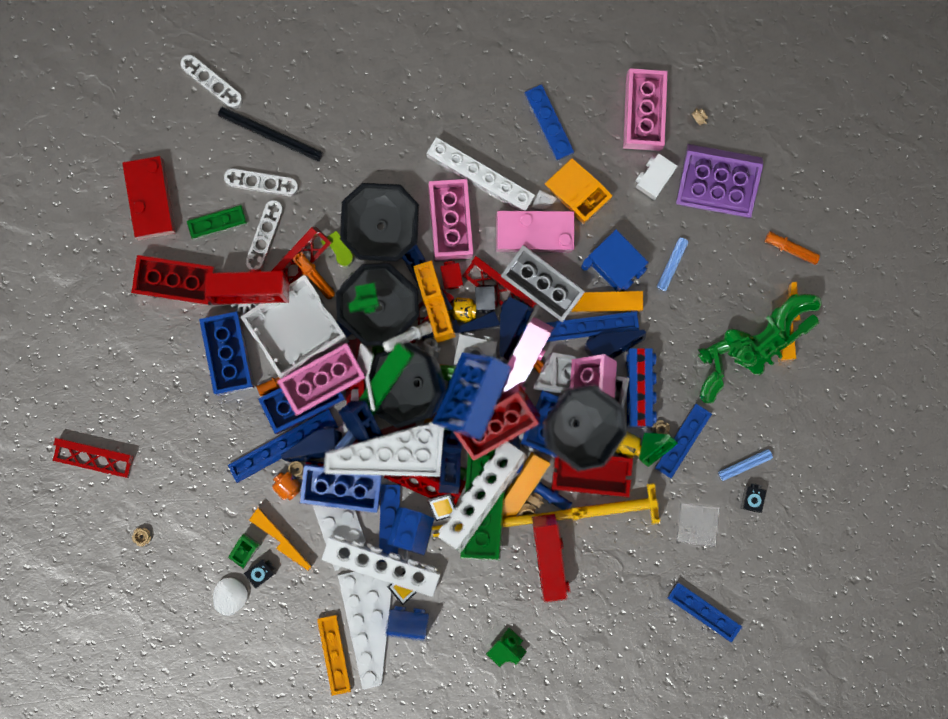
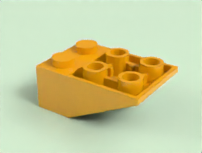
M572 158L544 184L570 212H574V216L583 225L612 199L611 193Z

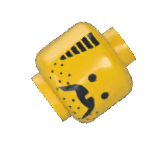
M457 297L454 303H450L453 309L449 311V315H453V320L468 323L473 318L476 319V303H474L473 299Z
M626 431L627 435L616 449V454L625 458H634L635 455L639 456L641 438Z

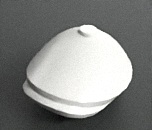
M226 578L220 580L215 586L213 605L218 613L225 616L234 615L246 603L247 590L240 580Z

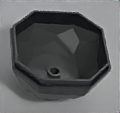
M361 183L342 200L340 240L358 260L398 261L417 244L419 204L401 184ZM380 223L385 225L382 230L377 228Z
M390 263L362 264L336 292L337 320L365 346L383 345L385 341L404 333L419 317L418 288ZM375 283L378 302L382 305V310H376V312L364 314V311L350 313L348 303L353 302L356 298L355 286Z
M410 342L403 345L414 356L375 412L376 415L397 428L431 418L439 409L446 393V385L437 359ZM382 351L375 355L369 373L370 383L391 351Z
M594 384L567 389L544 420L543 435L546 448L576 471L605 466L627 435L624 407ZM577 420V424L573 426V421Z

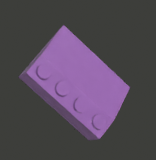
M687 144L676 204L751 218L762 173L763 158Z

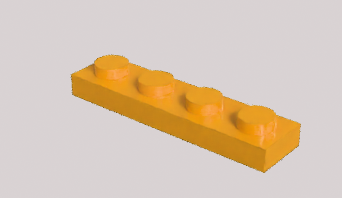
M337 615L318 618L331 695L351 692Z

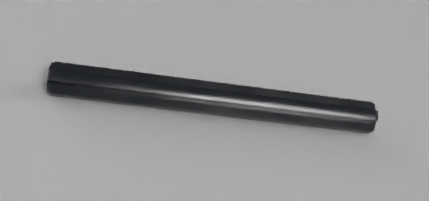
M221 107L218 111V116L315 161L319 162L322 159L323 152L225 107Z

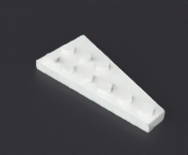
M433 421L325 452L324 473L440 477L444 428L432 424Z
M387 564L378 567L384 569L387 567ZM356 571L338 575L362 690L381 686L387 638L385 634L391 602V591L387 586L390 583Z

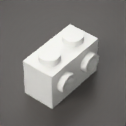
M658 154L656 158L652 156L646 165L649 167L645 173L641 172L636 179V182H638L636 188L653 200L657 198L678 167L661 154Z

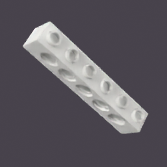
M437 137L426 153L427 158L459 177L467 179L469 183L517 211H527L535 198V195Z
M508 442L496 448V454L493 459L486 462L485 470L481 476L478 475L473 481L474 486L470 492L467 491L463 495L460 506L452 511L449 522L445 523L439 530L440 535L438 537L460 553L527 458L525 453ZM502 460H508L506 467H499ZM491 476H497V480L495 483H488V480ZM484 491L486 493L485 497L482 500H478V493ZM474 507V513L471 516H466L467 509ZM463 523V529L460 532H455L456 525Z
M330 535L322 557L323 561L433 597L440 576L437 567L432 565L424 567L419 565V562L414 559L406 561L400 559L401 556L396 553L390 552L388 555L382 553V549L371 546L370 549L364 547V543L353 540V542H349L342 535ZM343 547L348 548L350 555L342 556L340 549ZM359 554H366L369 560L365 563L361 562L358 559ZM378 560H385L387 567L381 569L377 566L376 562ZM403 566L406 572L399 575L395 572V568ZM416 572H421L424 575V579L417 581L413 575Z

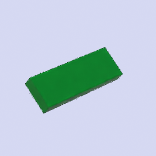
M242 205L187 221L192 240L247 224Z

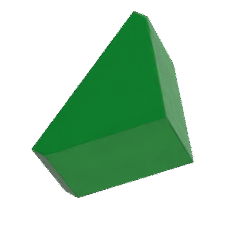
M644 433L639 459L649 467L678 443L669 434Z
M243 533L228 558L244 569L261 544L248 534Z

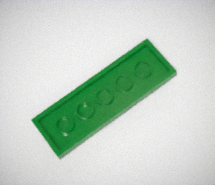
M496 449L474 461L468 454L465 493L467 491L470 492L474 486L473 481L478 475L481 476L485 470L486 462L490 459L492 460L495 456ZM502 460L499 467H506L507 460ZM491 476L488 480V483H495L497 480V476ZM505 490L462 550L461 559L500 561ZM484 491L478 493L477 499L482 500L486 493ZM474 507L467 509L466 516H471L474 513Z

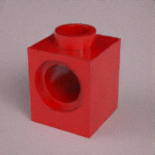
M455 261L444 262V266H440L444 290L463 288L459 263H455Z

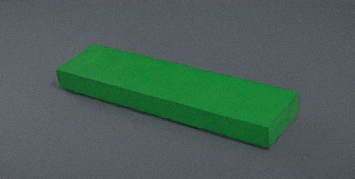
M401 342L395 345L370 383L375 411L371 410L367 388L358 400L366 401L372 415H374L414 356Z

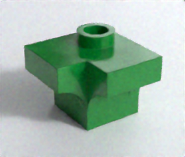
M375 283L355 286L356 298L353 302L348 303L350 313L364 311V314L376 312V308H379Z
M508 628L492 645L486 655L501 667L506 662H512L517 665L527 651L521 646L523 640L512 629Z

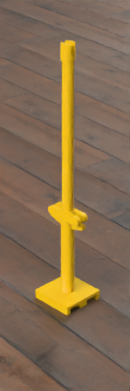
M647 483L648 498L582 507L576 506L567 510L503 518L502 528L532 524V517L555 514L556 520H579L581 518L649 509L652 524L660 523L655 483ZM463 523L456 525L455 532H460L463 529ZM443 525L432 526V530H438ZM434 533L433 538L438 537L440 533Z

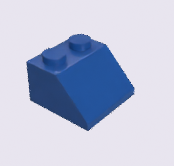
M398 508L388 545L425 555L434 518L410 509Z

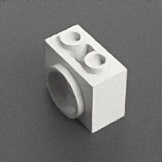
M464 332V335H459L453 365H457L462 352L470 354L473 351H477L481 356L488 355L493 357L496 352L497 342H494L492 337L483 336V339L475 338L473 333Z

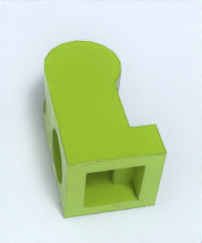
M335 231L327 236L333 242L329 247L335 253L338 264L342 267H349L353 263V255L340 240L338 232ZM321 240L322 245H324L326 242Z

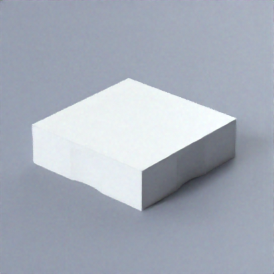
M305 275L289 285V303H262L241 316V319L264 351L266 358L280 379L349 342Z

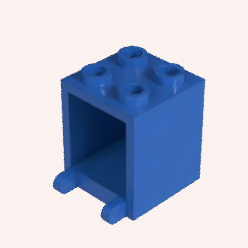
M615 230L583 261L581 269L587 271L592 266L616 292H620L621 290L626 291L634 283L632 281L633 278L639 279L646 272L648 261Z

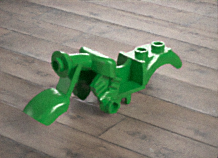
M794 294L781 307L776 308L771 316L768 315L766 317L769 323L762 333L751 336V334L737 329H729L725 332L724 340L708 348L697 349L700 352L698 357L704 364L708 362L712 365L714 360L716 371L704 381L700 391V399L704 403H713L718 393L724 387L721 355L728 352L730 357L735 358L734 362L737 365L750 370L754 375L763 374L766 362L774 365V362L771 360L774 355L781 359V350L788 347L801 335L809 333L819 324V319L815 315H810L790 335L791 324L794 319L804 312L819 310L822 302L821 299L812 294Z

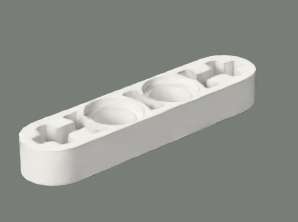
M186 55L182 58V69L229 108L236 109L241 106V95L194 56ZM193 60L192 63L197 68V71L195 72L191 67L186 68V61L191 62ZM203 71L209 73V78L206 81L199 79V75ZM217 83L224 85V89L220 93L214 91V85ZM227 91L232 97L237 96V103L232 102L230 104V99L226 96Z
M230 169L224 175L225 182L234 188L284 196H293L298 191L297 182L292 178L238 169ZM235 173L236 177L242 178V174H244L243 185H240V180H234V183H231L228 177ZM255 176L257 178L256 185L249 186L247 184L248 177ZM267 180H275L276 186L273 189H267L265 186ZM279 180L282 181V185H288L291 182L294 189L287 192L286 188L281 187V191H278L280 186Z
M269 201L264 208L246 258V266L249 270H261L264 266L283 213L282 205L278 201ZM274 205H277V209L279 211L274 212L273 219H276V221L274 222L272 219L265 218L266 215H268L269 217L271 216V210L269 208L274 207ZM266 222H270L273 225L272 231L268 233L262 229L263 224ZM259 240L266 242L267 245L264 250L256 248V243ZM253 251L257 252L258 254H263V257L258 256L257 261L260 264L259 266L256 265L254 268H252V264L250 263V261H254L256 257V254H252Z

